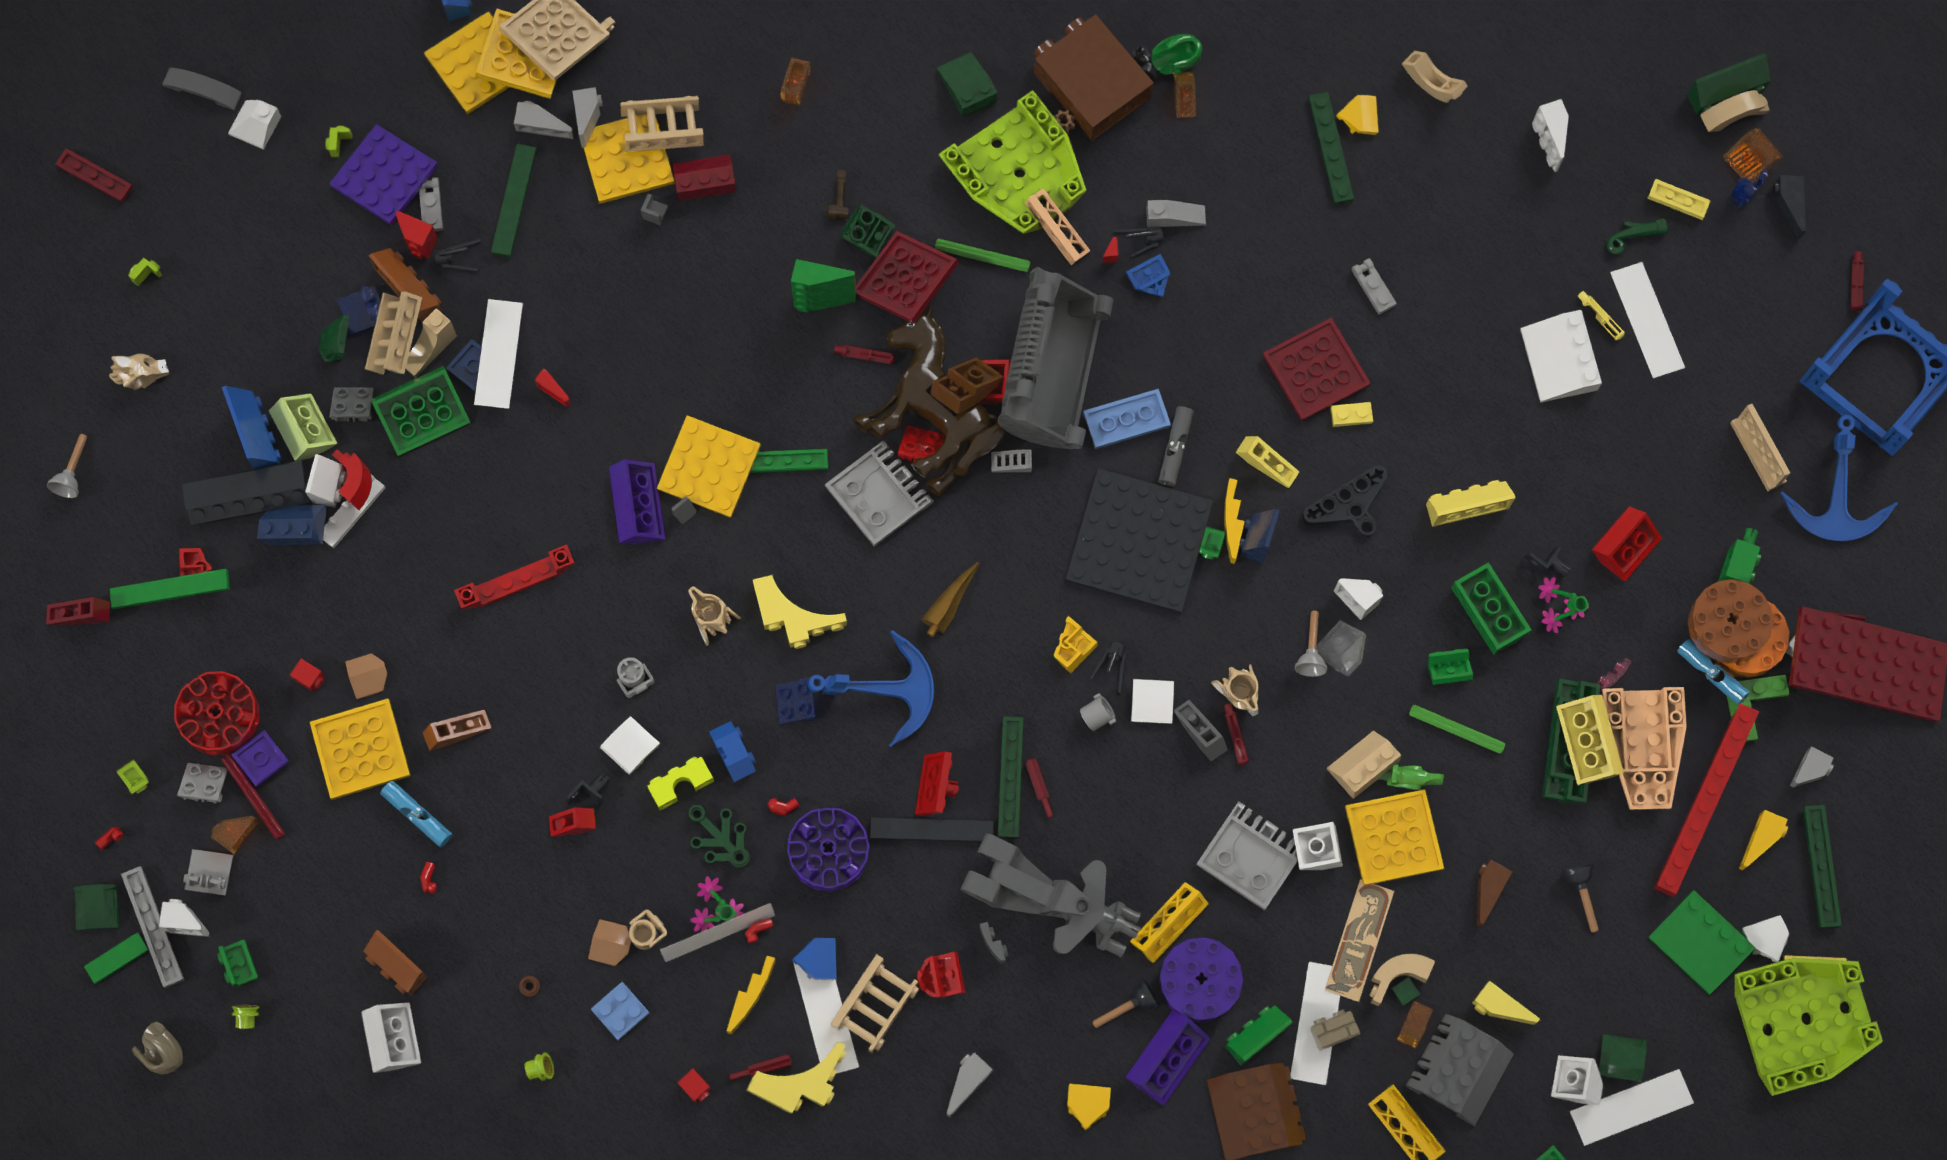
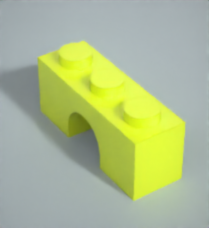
M693 757L686 762L687 765L681 768L675 767L668 771V775L663 778L659 776L650 781V785L647 787L660 811L678 801L674 789L679 782H690L696 791L714 782L702 757L698 759Z

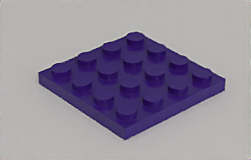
M376 124L329 184L333 189L392 226L397 220L396 212L404 211L439 165L433 159Z

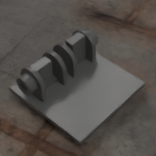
M334 387L329 417L336 422L346 421V419L347 422H350L351 418H353V422H356L357 418L358 421L365 422L372 420V412L370 411L374 388Z

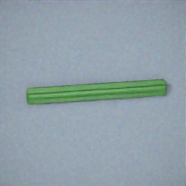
M937 239L935 243V249L938 251L1028 272L1030 267L1029 260L942 239Z
M1417 705L1411 707L1409 715L1497 753H1502L1505 748L1504 742Z

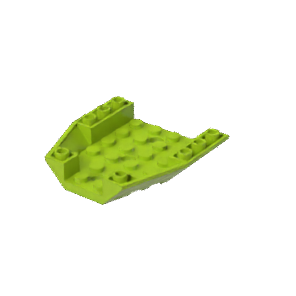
M1034 91L1019 99L1016 108L957 147L954 143L939 153L940 158L974 201L1023 234L1042 228L1037 218L1024 204L1029 197L1044 188L1063 214L1086 192V187L1067 133ZM999 140L1003 145L1000 148H995L992 146V142ZM1016 170H1023L1025 176L1019 178L1014 173ZM1041 195V196H1039L1037 199H1038V200H1041V199H1044V198H1043V196ZM1048 212L1053 220L1058 217L1056 213Z
M1791 958L1735 974V998L1758 1074L1772 1096L1829 1080L1883 1042L1877 1022H1871L1859 984L1864 982L1858 961ZM1842 1002H1846L1849 1005V1011L1846 1014L1840 1010ZM1804 1013H1808L1811 1017V1021L1807 1025L1801 1020ZM1765 1024H1769L1772 1027V1033L1769 1036L1763 1033V1026Z

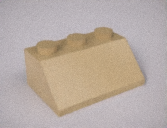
M1372 731L1327 767V770L1354 799L1387 773L1393 764H1398L1401 754L1386 738Z

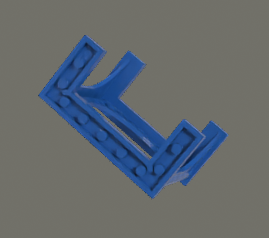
M1886 279L1868 301L1867 307L1822 359L1818 357L1800 382L1842 416L1849 415L1853 417L1855 427L1891 456H1894L1914 434L1912 430L1947 391V345L1939 342L1933 333L1924 330L1918 321L1909 318L1900 307L1893 305V302L1901 294L1902 290L1896 282ZM1883 317L1890 322L1888 330L1883 329L1880 324V320ZM1873 322H1875L1876 331L1870 329L1874 326ZM1896 326L1901 332H1897L1894 327ZM1876 335L1895 336L1909 343L1920 355L1925 368V382L1922 391L1888 432L1825 383L1861 341ZM1925 350H1926L1929 354H1931V356H1927V355L1925 354ZM1936 359L1943 365L1941 368H1932L1929 362ZM1930 373L1940 374V375H1939V376L1935 375V378L1932 379L1931 376H1930Z

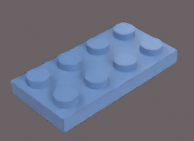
M1159 389L1083 411L1095 449L1171 426Z

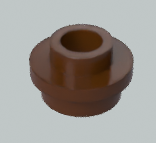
M526 976L520 981L519 990L524 996L532 997L539 992L540 983L537 978ZM528 983L533 984L532 990L526 989Z

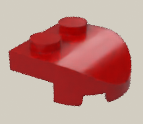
M958 952L931 956L924 960V964L917 974L918 984L922 991H925L932 997L939 998L965 993Z

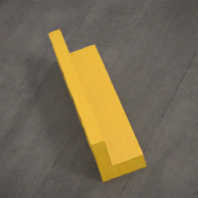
M1185 882L1138 932L1135 939L1132 938L1131 944L1141 950L1148 960L1154 963L1209 903L1198 890ZM1187 890L1191 892L1187 898L1182 899L1183 894ZM1176 907L1173 913L1168 914L1170 908ZM1162 921V925L1154 929L1156 923ZM1148 936V940L1141 945L1139 942L1142 938Z
M1394 1085L1368 1104L1411 1160H1420L1417 1157L1418 1151L1424 1152L1428 1160H1435L1445 1152ZM1382 1099L1387 1105V1111H1382L1376 1103ZM1391 1117L1399 1120L1400 1128L1393 1126ZM1404 1134L1410 1135L1413 1138V1145L1407 1144L1404 1140Z

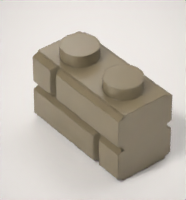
M1343 1009L1333 1013V1018L1326 1020L1323 1017L1313 1021L1315 1025L1310 1030L1319 1051L1360 1034L1351 1011L1345 1013Z

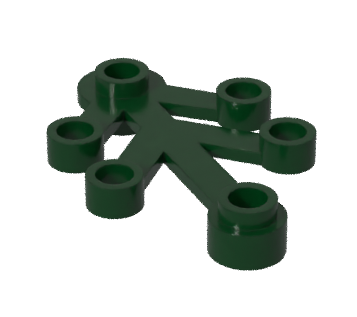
M692 806L689 810L690 819L693 822H699L715 839H701L696 836L690 841L691 847L695 850H699L702 847H724L729 853L716 854L713 851H708L704 856L705 861L708 864H714L716 861L731 862L737 868L746 866L749 863L750 855L744 848V834L747 831L745 824L737 823L734 826V831L737 834L735 847L730 842V820L733 816L730 809L724 808L720 812L722 819L721 833L705 817V810L702 806ZM696 811L701 812L699 818L694 817ZM724 812L730 813L728 818H724L722 815ZM738 826L744 827V831L741 833L737 832L736 829ZM699 840L700 845L694 846L693 842ZM709 854H713L715 858L714 860L709 861L707 860V856ZM741 854L744 858L742 861H737L736 856Z

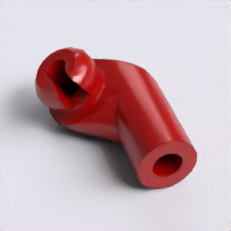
M776 798L768 802L769 809L779 815H787L800 807L795 798L787 803L778 801Z
M112 827L95 844L103 850L113 840H121L123 833L120 828Z
M431 862L425 863L420 879L423 891L433 894L436 891L437 884L431 882V876L435 865Z
M768 918L754 922L745 933L747 941L749 943L756 942L758 940L757 933L773 927L772 920Z

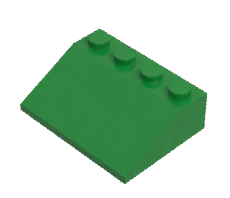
M796 259L791 287L794 308H797L798 311H818L856 302L855 271Z
M444 366L371 399L398 456L470 423Z
M1694 890L1687 895L1648 937L1709 995L1756 948Z

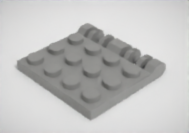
M885 441L880 442L825 484L827 490L874 547L934 502L929 495L923 497L927 493L924 489L919 490L912 497L909 495L908 492L916 488L919 482L913 480L903 487L913 478V475L905 465L891 473L901 465L900 459L893 461L886 467L884 462L890 459L894 452L888 450L889 446Z
M1238 802L1196 865L1265 910L1298 861L1296 849L1293 854L1289 853L1295 844L1294 838L1291 839L1286 849L1280 847V842L1286 837V832L1282 831L1275 843L1271 841L1279 828L1266 820L1259 832L1255 829L1263 818L1260 815L1256 817L1251 827L1244 822L1250 817L1252 810L1248 808L1241 820H1239L1238 817L1245 808V805Z

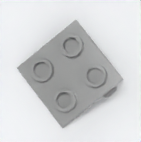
M187 763L177 796L183 797L184 800L192 799L199 801L201 799L202 802L207 800L208 802H214V804L221 802L222 794L220 793L228 769Z
M192 849L188 874L184 876V882H186L185 890L226 895L233 855Z

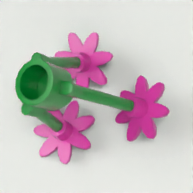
M1555 577L1551 578L1550 581L1548 578H1544V585L1539 586V589L1542 590L1539 598L1545 597L1546 602L1549 603L1551 596L1557 598V594L1569 597V600H1564L1567 608L1563 614L1557 613L1554 615L1552 608L1548 612L1542 611L1545 619L1541 620V622L1547 624V632L1552 629L1555 633H1558L1557 626H1562L1559 620L1568 616L1575 619L1577 614L1580 617H1584V611L1589 608V603L1584 596H1577L1576 593L1557 590L1560 585H1554Z
M707 876L705 879L706 884L698 883V887L702 890L697 893V896L705 895V902L712 896L719 902V905L715 910L716 916L708 915L707 908H704L702 913L698 909L695 910L697 917L690 919L691 922L697 923L694 931L700 929L702 932L706 931L707 927H714L711 922H719L721 919L727 922L744 914L740 912L743 907L742 903L735 906V900L731 899L730 905L726 904L725 900L721 899L715 892L723 889L722 886L717 885L718 878L713 879L711 882Z

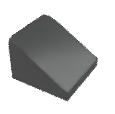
M687 496L672 507L673 515L681 524L687 522L697 513Z

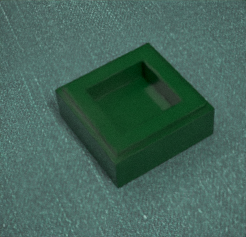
M1409 977L1391 988L1402 1006L1420 995Z

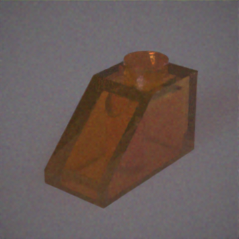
M1193 72L1173 73L1176 117H1196L1195 79Z
M253 816L223 820L221 824L215 825L212 830L213 834L210 837L234 854L259 821Z

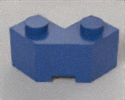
M730 721L709 731L734 782L756 772L753 766L756 761L751 752L747 753L741 741L743 735L739 727L735 728Z

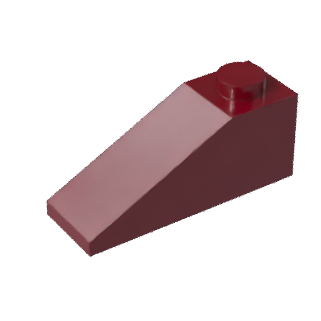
M91 597L47 605L46 625H83L109 622L110 602Z

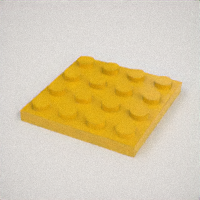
M496 9L475 77L551 99L556 80L553 81L499 30L500 25L514 14Z
M489 11L424 52L426 58L467 114L509 88L506 85L475 77L493 21Z
M647 113L637 115V132L649 133ZM628 118L596 126L586 147H584L600 204L675 184L665 149L625 151L624 135L630 134ZM656 119L657 132H660Z
M686 416L657 489L680 499L687 496L693 504L732 518L761 444Z
M389 699L310 722L331 800L380 786L392 780L396 781L411 776Z
M1425 790L1345 806L1363 886L1444 869Z

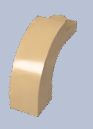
M1414 51L1402 63L1412 79L1426 92L1440 101L1447 103L1450 99H1456L1468 87L1465 81L1450 78L1440 72L1424 52Z
M1757 90L1741 93L1718 103L1701 114V117L1708 132L1721 131L1729 124L1743 117L1763 115L1770 110L1766 98L1762 94H1758Z
M1404 954L1391 958L1377 970L1371 980L1378 984V986H1373L1370 996L1373 997L1371 1003L1376 1006L1381 1004L1389 983L1396 977L1410 976L1425 983L1435 961L1417 954Z

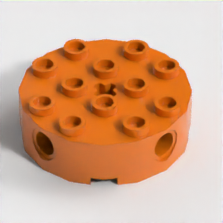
M1768 602L1772 609L1774 621L1771 636L1759 652L1743 662L1728 664L1710 657L1714 664L1720 665L1731 676L1738 678L1762 676L1775 667L1782 660L1788 648L1789 629L1785 617L1774 604Z

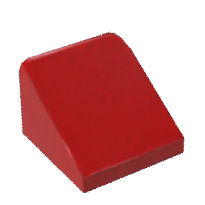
M1116 237L1112 238L1103 256V263L1118 261L1119 254Z

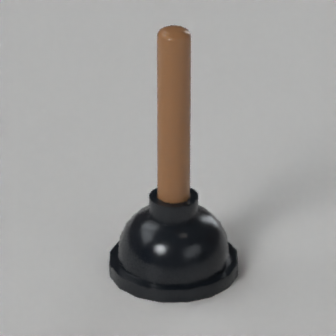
M1583 865L1561 872L1569 884L1576 885V889L1579 890L1590 931L1597 932L1599 928L1587 890L1589 887L1588 882L1593 875L1592 869L1594 865Z
M1144 978L1140 980L1141 983L1136 986L1134 996L1130 998V1001L1094 1020V1027L1098 1028L1134 1007L1138 1008L1141 1006L1143 1009L1160 1008Z

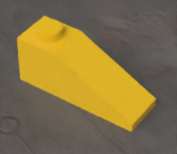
M1767 810L1760 813L1739 869L1744 870L1781 837L1784 838L1788 830V826H1786L1788 819Z

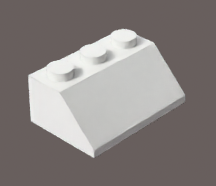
M410 1003L376 1005L362 1011L373 1073L392 1071L421 1063Z

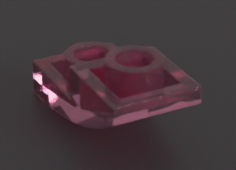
M1624 658L1621 662L1618 661L1612 672L1609 671L1605 676L1601 675L1597 683L1600 685V695L1602 694V689H1610L1617 683L1629 668L1631 660Z

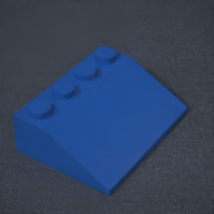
M223 386L222 390L246 457L252 467L257 469L280 464L279 461H282L279 450L274 449L273 443H276L272 431L268 432L266 427L270 424L266 414L262 415L260 408L263 405L260 397H256L249 390Z

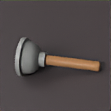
M85 434L79 435L67 468L63 470V473L56 474L48 481L47 487L53 493L66 498L78 496V483L74 478V470L87 440Z
M1318 611L1311 612L1308 649L1295 664V671L1304 676H1321L1327 672V666L1323 658L1318 654V650H1316Z

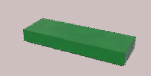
M137 932L85 965L84 968L94 984H98L150 950Z

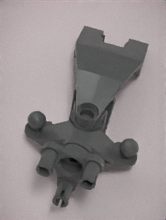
M985 834L978 852L990 857L994 865L988 878L969 870L961 891L993 908L1064 918L1066 920L1065 926L1055 929L1053 948L1057 953L1066 954L1070 952L1092 930L1096 932L1098 949L1102 951L1107 950L1122 957L1126 945L1110 937L1114 932L1120 931L1135 939L1138 935L1136 932L1140 931V927L1136 926L1140 913L1125 907V904L1120 901L1115 902L1109 907L1104 905L1106 866L1102 861L1094 860L1080 872L1084 885L1079 890L1067 880H1050L1021 853L1018 847L994 835Z

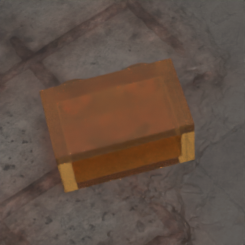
M791 57L780 91L781 101L800 106L811 72L810 62Z

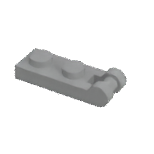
M436 177L432 178V180H427L419 190L421 217L423 222L433 225L435 231H443L439 179ZM426 188H433V192L426 193Z
M1368 258L1363 261V264L1352 267L1353 274L1379 315L1396 306V301L1374 268L1371 259ZM1367 270L1370 275L1364 277L1363 272Z

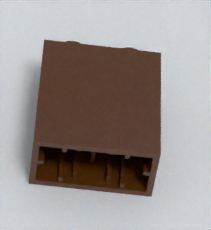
M1096 14L1086 22L1082 17L1075 19L1066 27L1064 31L1066 36L1057 43H1054L1052 39H1048L1038 46L1034 52L1036 56L1034 62L1035 76L1065 111L1069 110V115L1075 116L1074 122L1091 142L1151 99L1154 85L1153 81Z

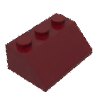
M730 155L673 164L679 201L736 192Z

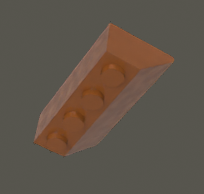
M391 248L369 255L375 270L399 298L401 292H408L422 297L418 319L421 323L436 308L442 312L440 307L442 302L435 294L431 295L427 291L429 289L427 284L415 277L417 273L410 265L406 267L403 263L405 260L398 251L394 253Z

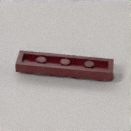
M68 149L64 150L55 164L58 168L121 203L125 201L133 189L132 184Z

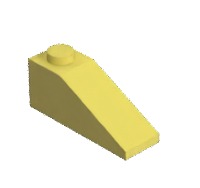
M1246 436L1236 451L1250 465L1287 488L1291 486L1299 473L1296 468L1258 436Z
M1491 981L1484 986L1472 1002L1475 1005L1474 1008L1482 1015L1487 1014L1492 1017L1535 1025L1540 1020V1018Z

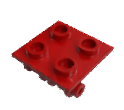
M907 425L898 456L902 457L903 460L910 461L914 458L913 462L918 458H926L934 454L941 447L945 436L942 433Z

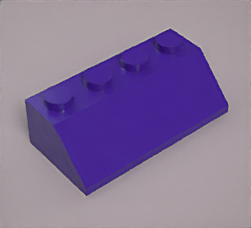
M624 459L609 466L619 543L641 544L664 540L665 534L659 491L657 489L655 463Z
M1172 1010L1126 1078L1139 1090L1164 1106L1206 1046L1210 1037L1191 1019Z

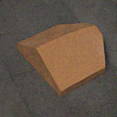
M371 653L346 661L348 676L357 700L384 691L387 670L382 660Z
M599 919L592 938L588 959L616 966L628 954L631 945L627 926Z

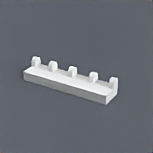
M372 474L371 491L363 507L357 510L346 500V502L341 504L342 506L334 516L328 519L329 521L324 527L323 541L332 548L336 547L384 491L385 486L376 480Z

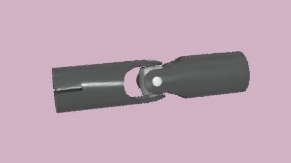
M1179 406L1176 409L1170 439L1158 480L1162 485L1170 487L1176 485L1194 413L1190 408Z

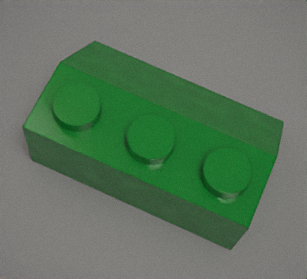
M1275 1005L1271 1009L1268 1006L1259 1013L1260 1018L1255 1022L1251 1019L1243 1026L1244 1031L1239 1035L1235 1032L1227 1039L1229 1043L1225 1047L1241 1066L1292 1024V1020Z

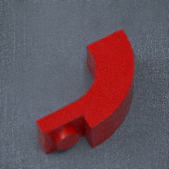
M336 450L332 456L347 470L346 481L338 492L357 510H360L367 501L371 491L372 477L370 470L355 453L352 456L347 452L343 455L339 450Z

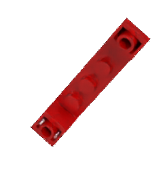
M564 545L548 552L550 556L478 586H474L471 583L454 590L461 609L486 606L559 576L575 564L568 546Z

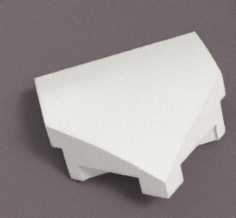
M1781 915L1742 928L1744 937L1756 947L1753 950L1754 955L1760 954L1771 958L1773 962H1779L1789 936Z

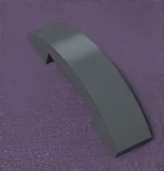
M169 68L162 84L164 87L179 92L183 90L215 101L217 105L235 110L242 95V92L222 82L177 68Z

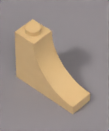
M437 308L422 322L423 329L421 335L409 352L405 369L415 378L457 337L451 321Z

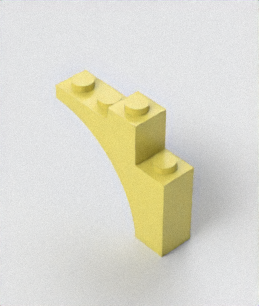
M772 575L753 580L765 630L775 631L785 625L790 648L800 649L806 647V644L810 643L809 635L820 636L824 634V631L831 629L832 631H839L844 629L843 626H847L845 613L821 615L808 612L794 605L781 593Z
M837 1042L826 1058L814 1068L801 1074L773 1076L756 1071L746 1091L790 1114L794 1110L798 1111L803 1101L800 1099L801 1096L820 1106H824L825 1103L829 1104L834 1093L832 1092L833 1086L827 1084V1081H832L837 1071L834 1067L837 1062H842L846 1054L843 1050L845 1045Z

